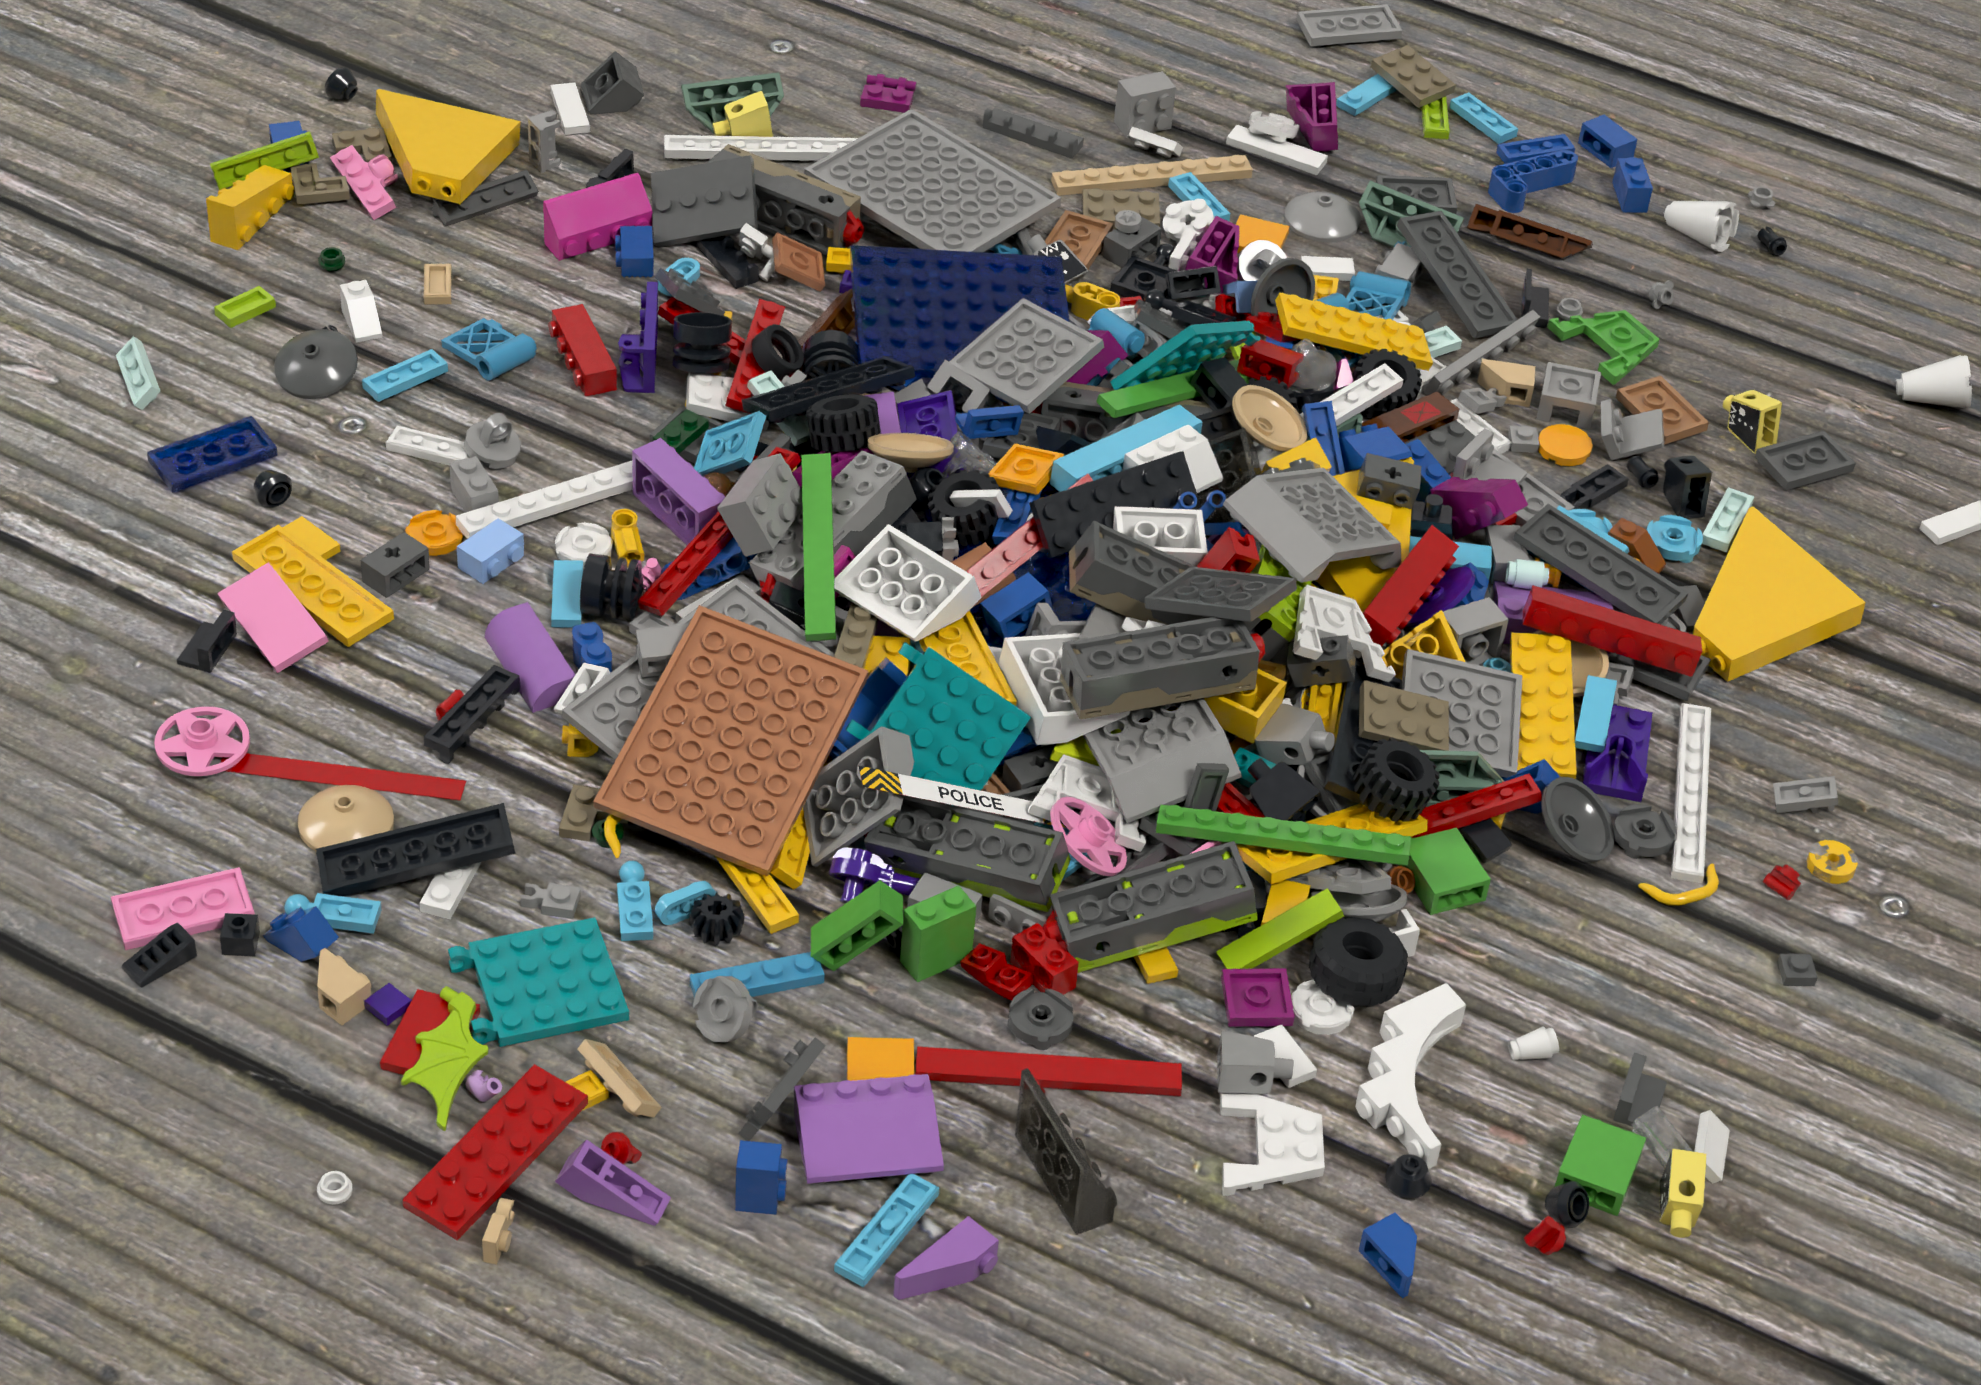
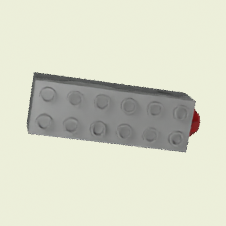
M861 451L832 480L834 554L841 545L849 547L854 555L857 556L888 524L892 525L917 500L902 465ZM803 509L773 550L758 553L749 562L759 583L761 597L767 603H769L776 581L804 592Z

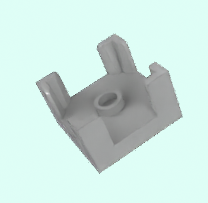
M944 360L927 385V389L935 394L951 390L953 396L957 391L968 398L962 406V410L965 413L972 409L993 408L998 402L995 395L990 393L988 387L947 360Z
M1548 362L1536 420L1549 422L1554 405L1580 410L1577 427L1590 430L1601 372Z

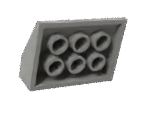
M881 726L821 769L803 806L812 866H819L832 857L839 849L847 847L900 811L905 795L863 787L858 765L910 776L914 765V758L909 735Z

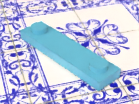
M1376 74L1337 98L1336 106L1356 116L1397 89L1379 74Z
M909 1174L834 1264V1272L864 1288L939 1196V1187L915 1174Z

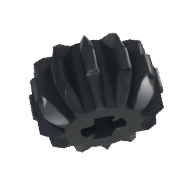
M718 892L712 897L704 894L701 900H695L689 916V923L691 924L694 937H701L704 944L714 941L716 946H718L720 941L730 944L733 937H739L745 919L740 900H732L730 894L722 897Z

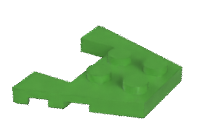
M1626 310L1595 313L1594 318L1583 319L1580 315L1570 316L1569 321L1560 322L1559 318L1549 319L1547 327L1562 341L1585 333L1596 345H1599L1607 352L1612 359L1599 363L1598 372H1601V375L1612 385L1619 382L1658 347L1660 340Z

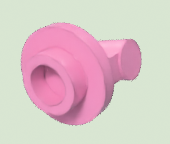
M655 558L648 559L646 566L642 569L643 588L645 590H648L661 575L662 569Z

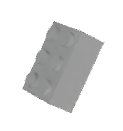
M781 453L752 461L717 508L745 556L773 550L803 509L802 489Z

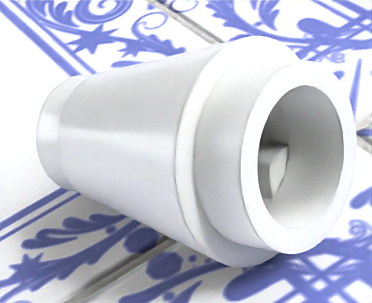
M1542 1026L1513 1041H1509L1508 1049L1513 1061L1552 1058L1553 1054L1559 1053V1043L1552 1027L1545 1029Z

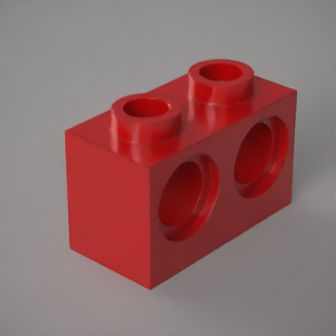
M1039 923L1013 936L1010 963L1015 967L1032 973L1033 985L1040 992L1045 993L1046 988L1053 989L1064 995L1076 988L1079 962L1055 939L1048 938Z

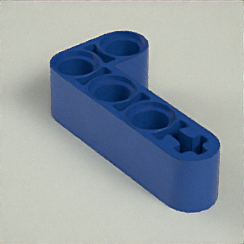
M1560 150L1495 166L1492 169L1488 193L1506 212L1519 213L1524 208L1527 193L1572 182L1578 156L1572 151Z
M733 537L677 600L688 598L751 568L749 562L757 554L745 556ZM672 562L666 564L662 568L661 574L669 567V565Z

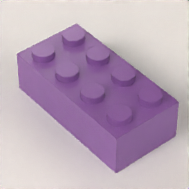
M661 438L632 450L633 495L678 538L688 545L718 512L717 508L724 500L725 495L719 493L707 478L702 477L689 462H686L677 454L673 447L669 446Z

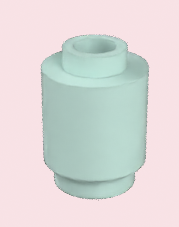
M1516 559L1515 562L1508 561L1505 574L1506 584H1512L1514 588L1531 589L1532 585L1541 588L1542 585H1547L1549 568H1544V562Z

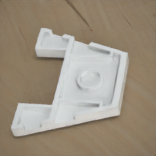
M1306 585L1301 590L1293 646L1294 654L1317 660L1323 654L1319 638L1348 635L1352 648L1360 651L1362 654L1367 676L1390 682L1396 675L1392 666L1387 667L1384 663L1382 656L1385 653L1381 645L1373 643L1369 635L1372 629L1356 600Z
M1063 754L1046 783L1031 803L1028 813L1051 821V808L1060 798L1073 797L1080 799L1099 811L1106 819L1115 822L1116 844L1141 852L1146 844L1144 835H1139L1137 830L1139 821L1137 819L1127 824L1115 803L1112 786L1101 767Z
M1220 1093V1116L1255 1118L1257 1165L1223 1163V1196L1234 1195L1236 1190L1248 1187L1251 1191L1263 1189V1185L1267 1183L1281 1181L1282 1184L1323 1176L1325 1163L1321 1114L1258 1094Z

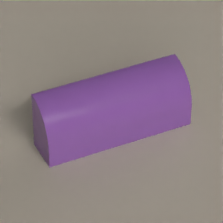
M526 602L503 610L488 624L485 631V639L504 669L519 675V692L532 713L555 706L575 677V673L529 603Z

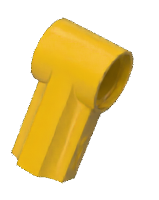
M619 509L612 514L611 538L616 547L618 560L620 557L626 558L628 568L631 559L644 561V551L637 527L638 516L632 510Z

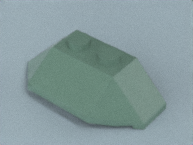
M779 73L681 85L686 111L713 134L712 123L726 120L724 110L726 104L762 91L771 117L784 98Z
M1369 181L1359 202L1372 240L1394 248L1397 241L1407 242L1396 226L1400 218L1442 211L1457 233L1464 221V217L1373 181Z
M1420 750L1429 756L1428 759L1434 762L1436 765L1435 770L1439 772V787L1426 807L1505 782L1478 751Z

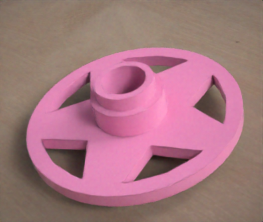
M195 707L178 712L168 718L159 727L155 735L154 744L157 757L170 770L188 776H208L223 772L236 765L248 751L250 735L245 722L235 713L218 707ZM210 715L218 717L209 720L206 718H197L195 716ZM176 724L180 734L163 740L169 729ZM235 725L242 733V743L228 736ZM168 756H186L188 766L176 763ZM214 757H229V759L222 763L209 766Z
M1073 797L1060 798L1052 806L1050 817L1053 829L1063 832L1068 852L1079 863L1103 876H1115L1125 868L1127 862L1125 847L1115 843V828L1099 811L1084 801ZM1067 806L1079 808L1081 811L1077 814ZM1060 820L1069 830L1067 835L1064 832ZM1082 853H1087L1089 857L1092 859V861ZM1109 855L1118 856L1115 867H1113Z

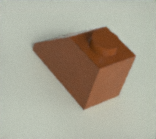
M1621 518L1608 532V535L1629 547L1628 555L1639 559L1642 564L1659 574L1665 568L1666 562L1646 529Z

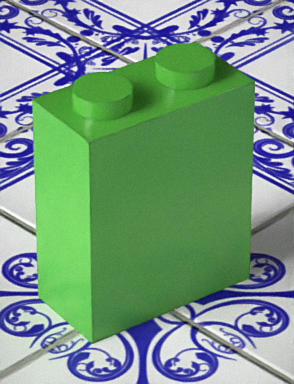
M1457 827L1411 838L1408 866H1400H1404L1413 872L1415 876L1414 891L1430 915L1486 901L1491 879Z
M959 885L904 909L900 962L916 982H920L960 964V961L973 950L976 905Z
M1582 1114L1560 1167L1555 1187L1569 1181H1576L1586 1190L1589 1197V1206L1618 1216L1640 1161L1646 1137Z

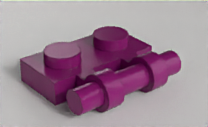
M877 74V76L867 75L866 84L860 98V106L905 113L911 108L917 82L908 81L905 77H899V79L888 78L884 74Z

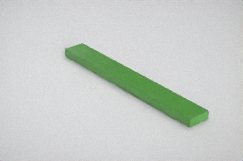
M1239 359L1230 361L1229 363L1237 371ZM1197 370L1099 394L1097 403L1113 418L1195 398L1201 395L1190 382ZM1240 374L1246 383L1249 384L1248 380L1252 377Z
M831 453L801 455L806 641L836 640Z

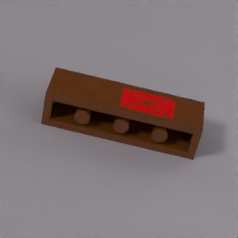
M1435 392L1371 420L1364 421L1362 426L1377 423L1378 428L1390 427L1405 443L1457 420L1460 408L1440 393Z

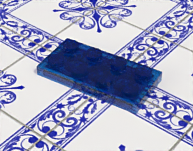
M252 416L147 452L149 463L172 493L278 456L277 446Z

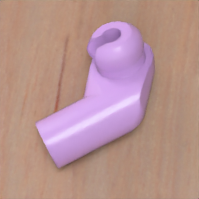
M476 1070L467 1077L466 1088L479 1101L487 1102L501 1092L502 1084L497 1078L489 1079L488 1075L482 1077L483 1071Z

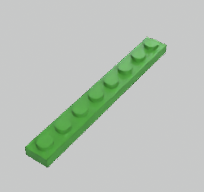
M1160 804L1156 824V833L1221 842L1234 841L1237 844L1408 866L1411 845L1410 836H1402L1396 833L1386 834L1371 832L1365 829L1355 830L1340 828L1334 825L1324 826L1309 824L1303 821L1293 822L1271 817L1262 818L1240 813L1231 814L1209 809L1185 808L1178 805Z

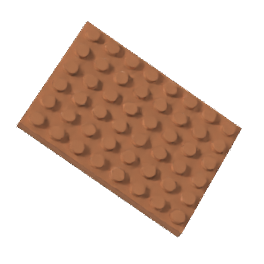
M699 605L593 801L594 808L768 877L868 678L869 671Z

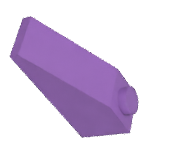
M587 1139L568 1157L555 1180L557 1184L584 1202L653 1226L658 1224L671 1199L666 1193Z
M966 1217L895 1274L893 1296L901 1300L975 1280L982 1273L990 1272L998 1261L999 1240L971 1217Z

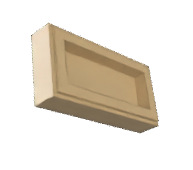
M424 264V304H451V264Z

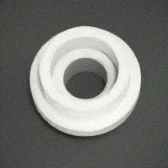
M331 1171L324 1174L317 1185V1194L320 1200L332 1205L345 1202L350 1198L353 1191L351 1180L340 1171Z

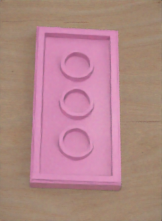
M269 562L217 593L227 609L235 612L237 622L277 673L329 642L326 634Z
M240 867L111 896L113 910L125 950L147 945L165 929L177 922L190 935L222 928L225 913L255 914Z

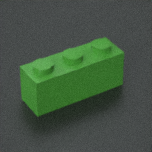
M880 880L811 927V957L832 971H835L903 925V895Z

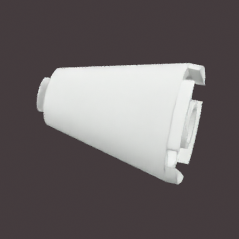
M1673 201L1666 207L1664 218L1668 226L1714 251L1723 252L1730 245L1726 244L1728 238H1734L1736 234L1739 210L1734 209L1736 203L1730 201Z
M1959 355L1901 373V379H1896L1897 395H1902V399L1906 401L1958 408L1970 407L1972 387L1969 386L1971 373L1968 356Z

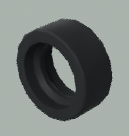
M770 325L757 334L752 341L753 355L759 366L765 372L772 370L779 380H782L786 375L790 376L795 373L804 363L801 345L796 337L783 326ZM773 345H774V346L776 347V349L780 352V354L782 355L783 359L777 354V352L775 351Z

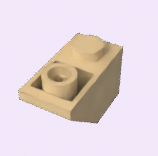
M1488 359L1481 360L1477 381L1479 385L1487 391L1490 388H1496V395H1505L1507 397L1504 404L1530 407L1535 382V366Z
M326 948L320 951L317 983L319 1008L340 1025H344L365 1009L364 1000L371 996V983L365 974L358 973L348 966L341 956H335Z

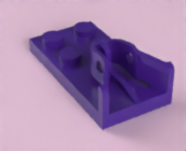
M647 282V292H641L640 326L641 330L644 331H640V334H622L618 342L619 350L622 351L618 364L624 392L655 393L658 282ZM630 361V362H632V363H631V364H625L624 362ZM640 366L643 371L644 377L640 376Z
M951 390L897 403L901 433L936 436L947 439L954 444V452L948 458L929 467L935 468L941 473L949 471V474L953 472L956 474L960 473L961 470H966L958 424L955 421L956 410ZM906 472L908 479L914 474Z
M1613 705L1604 751L1600 753L1586 750L1582 783L1595 794L1636 802L1642 801L1648 778L1646 766L1653 712Z

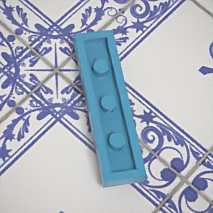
M811 952L690 974V986L695 998L697 989L705 980L717 976H733L740 980L749 991L750 996L754 997L824 983L825 974L821 963L811 957Z

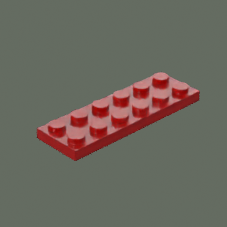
M534 1064L402 1199L403 1208L458 1241L588 1105V1095Z

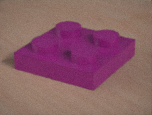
M1286 968L1222 969L1221 981L1228 1027L1279 1026L1281 1024L1283 1026H1293L1295 1016Z

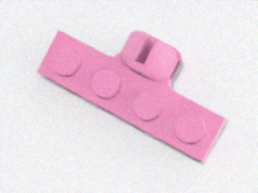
M353 145L330 157L340 175L346 176L348 186L373 220L396 208L394 201L384 189V187H388L398 179V175H394V166L386 155L381 154L369 162H365Z

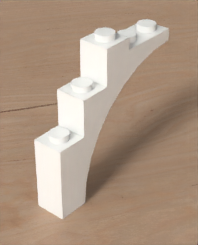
M1447 983L1384 1011L1380 1034L1385 1042L1372 1048L1368 1071L1373 1079L1359 1086L1355 1105L1359 1115L1366 1119L1374 1129L1386 1124L1391 1135L1400 1140L1409 1154L1422 1158L1426 1162L1428 1169L1437 1165L1441 1143L1427 1125L1418 1105L1415 1090V1072L1427 1051L1443 1036L1457 1029L1462 1024L1466 1004Z

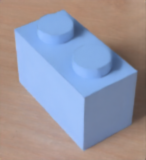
M499 518L457 546L458 569L482 584L497 576L501 571L524 556L523 533Z

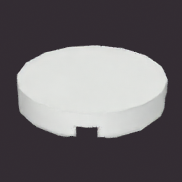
M577 523V527L570 528V526H567L557 534L555 551L560 560H582L584 569L589 553L611 557L613 540L609 536V532L597 524Z
M1314 980L1301 983L1291 995L1295 1016L1294 1022L1304 1030L1314 1034L1330 1035L1341 1032L1349 1026L1353 1018L1354 1006L1335 1001L1334 998L1323 993Z

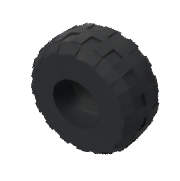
M1357 917L1341 918L1320 929L1318 935H1316L1310 953L1309 968L1311 977L1317 986H1319L1323 993L1334 998L1335 1001L1341 1004H1350L1354 1007H1373L1387 1002L1399 992L1407 970L1408 954L1399 937L1392 933L1385 925L1378 924L1370 919Z

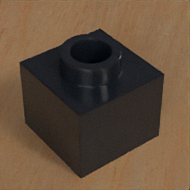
M225 913L220 934L222 955L255 957L260 935L258 915Z

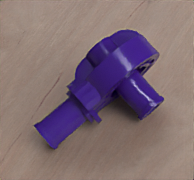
M844 847L839 849L832 858L829 871L831 877L845 882L840 902L845 904L862 893L863 886L870 887L879 880L898 893L908 896L920 880V878L895 873L892 865L885 864L878 855L858 848Z

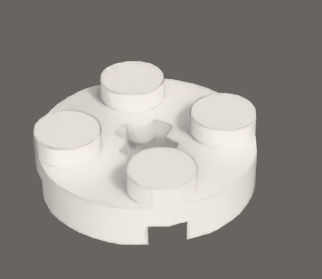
M1261 111L1251 113L1249 120L1250 132L1272 135L1271 139L1278 142H1285L1286 138L1293 139L1297 136L1299 125H1294L1295 121L1274 113H1269V116L1264 117L1261 116Z
M1204 199L1170 204L1166 208V215L1163 218L1165 235L1169 240L1171 238L1178 244L1188 228L1197 231L1196 242H1200L1214 220V215ZM1191 221V224L1186 225L1185 222Z

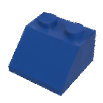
M1377 423L1360 427V433H1355V429L1338 432L1345 471L1361 469L1366 453L1395 460L1413 457L1411 450L1390 427L1378 428Z

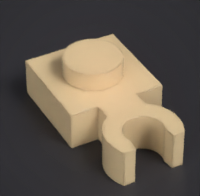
M499 1199L496 1212L492 1214L482 1239L483 1262L497 1265L502 1251H508L512 1232L508 1231V1228L512 1224L515 1212L511 1211L514 1200Z

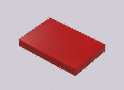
M417 989L380 1061L382 1070L404 1075L407 1070L417 1063L421 1056L422 1045L416 1042L415 1037L420 1032H428L437 1028L450 1014L448 1002L440 998V994ZM476 1004V1010L472 1020L478 1018L480 1014V1004Z

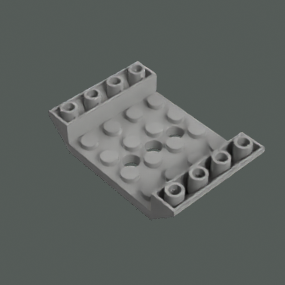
M1325 468L1257 475L1223 503L1230 511L1231 517L1235 521L1242 523L1250 531L1249 534L1254 536V540L1261 542L1269 550V555L1276 561L1281 562L1289 570V575L1292 578H1296L1299 582L1318 580L1329 562L1369 556L1371 562L1381 569L1395 568L1401 564V543Z
M1204 698L1132 710L1128 716L1082 735L1112 786L1115 803L1127 824L1159 811L1160 804L1170 806L1186 800L1197 763L1226 764L1229 768V773L1225 784L1242 777L1226 734ZM1173 706L1179 708L1175 711H1167L1168 708ZM1142 718L1150 719L1148 722H1138ZM1115 729H1120L1122 731L1118 734L1110 733Z

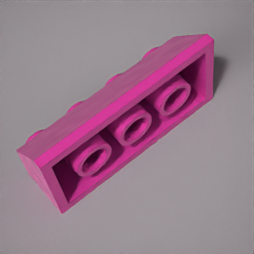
M638 173L543 201L544 244L559 261L615 244V235H620V226H652V208Z

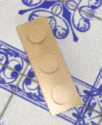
M584 1039L578 1047V1051L585 1057L586 1066L595 1073L600 1074L605 1080L603 1082L604 1086L623 1100V1108L636 1117L643 1115L654 1118L662 1108L606 1044Z

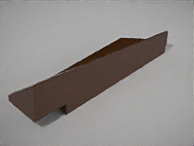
M1475 204L1467 225V229L1488 232L1491 236L1562 260L1593 246L1591 240L1479 204Z
M853 289L838 296L800 337L798 342L801 348H803L804 343L810 336L820 331L836 330L847 335L859 322L858 312L852 309L851 298L855 296Z

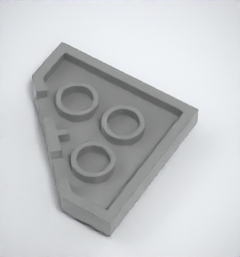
M1352 858L1338 861L1333 865L1323 866L1307 874H1300L1285 879L1311 885L1310 888L1325 890L1328 888L1330 891L1374 896L1379 894L1380 891L1391 889V877L1375 863Z

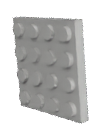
M1023 298L949 362L983 383L990 389V393L1014 406L1020 405L1023 411L1030 414L1105 347L1103 339Z
M1407 649L1403 663L1402 690L1449 701V751H1478L1499 776L1507 778L1517 774L1522 675Z

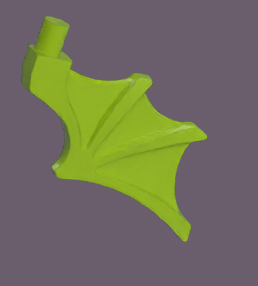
M448 986L441 990L440 998L448 1002L450 1014L437 1028L428 1032H420L415 1037L416 1042L422 1045L421 1056L417 1063L405 1072L401 1080L402 1086L414 1082L424 1087L432 1095L437 1107L436 1123L443 1131H446L449 1113L461 1083L473 1066L485 1057L489 1051L487 1045L479 1044L470 1034L469 1027L476 1010L475 1002L464 992L458 993Z

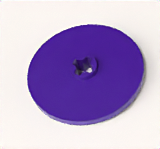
M1462 566L1445 572L1446 574L1425 601H1423L1424 603L1405 627L1415 628L1440 610L1444 612L1456 606L1467 595L1475 582V574L1471 568Z

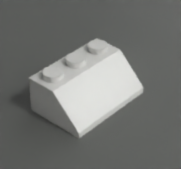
M1190 425L1183 426L1126 453L1122 469L1123 471L1183 451L1197 493L1222 482L1223 479L1208 439Z
M1117 506L1114 508L1113 529L1196 567L1208 553L1202 510Z

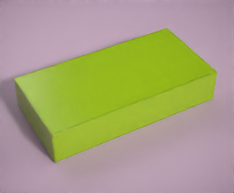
M257 286L214 306L215 316L232 328L275 308L276 301L262 287Z

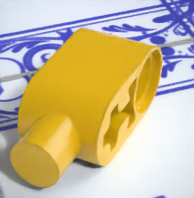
M1088 282L1077 283L1074 287L1063 284L1058 294L1059 299L1072 304L1071 311L1075 316L1087 321L1099 309L1120 307V296Z

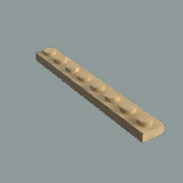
M1233 155L1229 157L1186 159L1174 162L1163 161L1152 164L1112 166L1097 169L1088 168L1075 171L1064 170L1062 172H1053L1051 182L1056 194L1061 196L1082 194L1083 189L1093 188L1125 190L1168 186L1169 178L1191 172L1200 182L1252 178L1253 169L1246 155Z

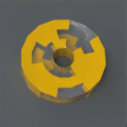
M1823 840L1812 845L1806 860L1807 868L1812 875L1821 881L1832 884L1848 882L1853 878L1858 865L1857 855L1847 845L1834 840Z

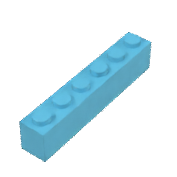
M1179 404L1054 460L1050 484L1061 492L1068 489L1086 474H1089L1094 481L1120 472L1123 469L1126 453L1186 425H1190L1201 434L1203 422Z

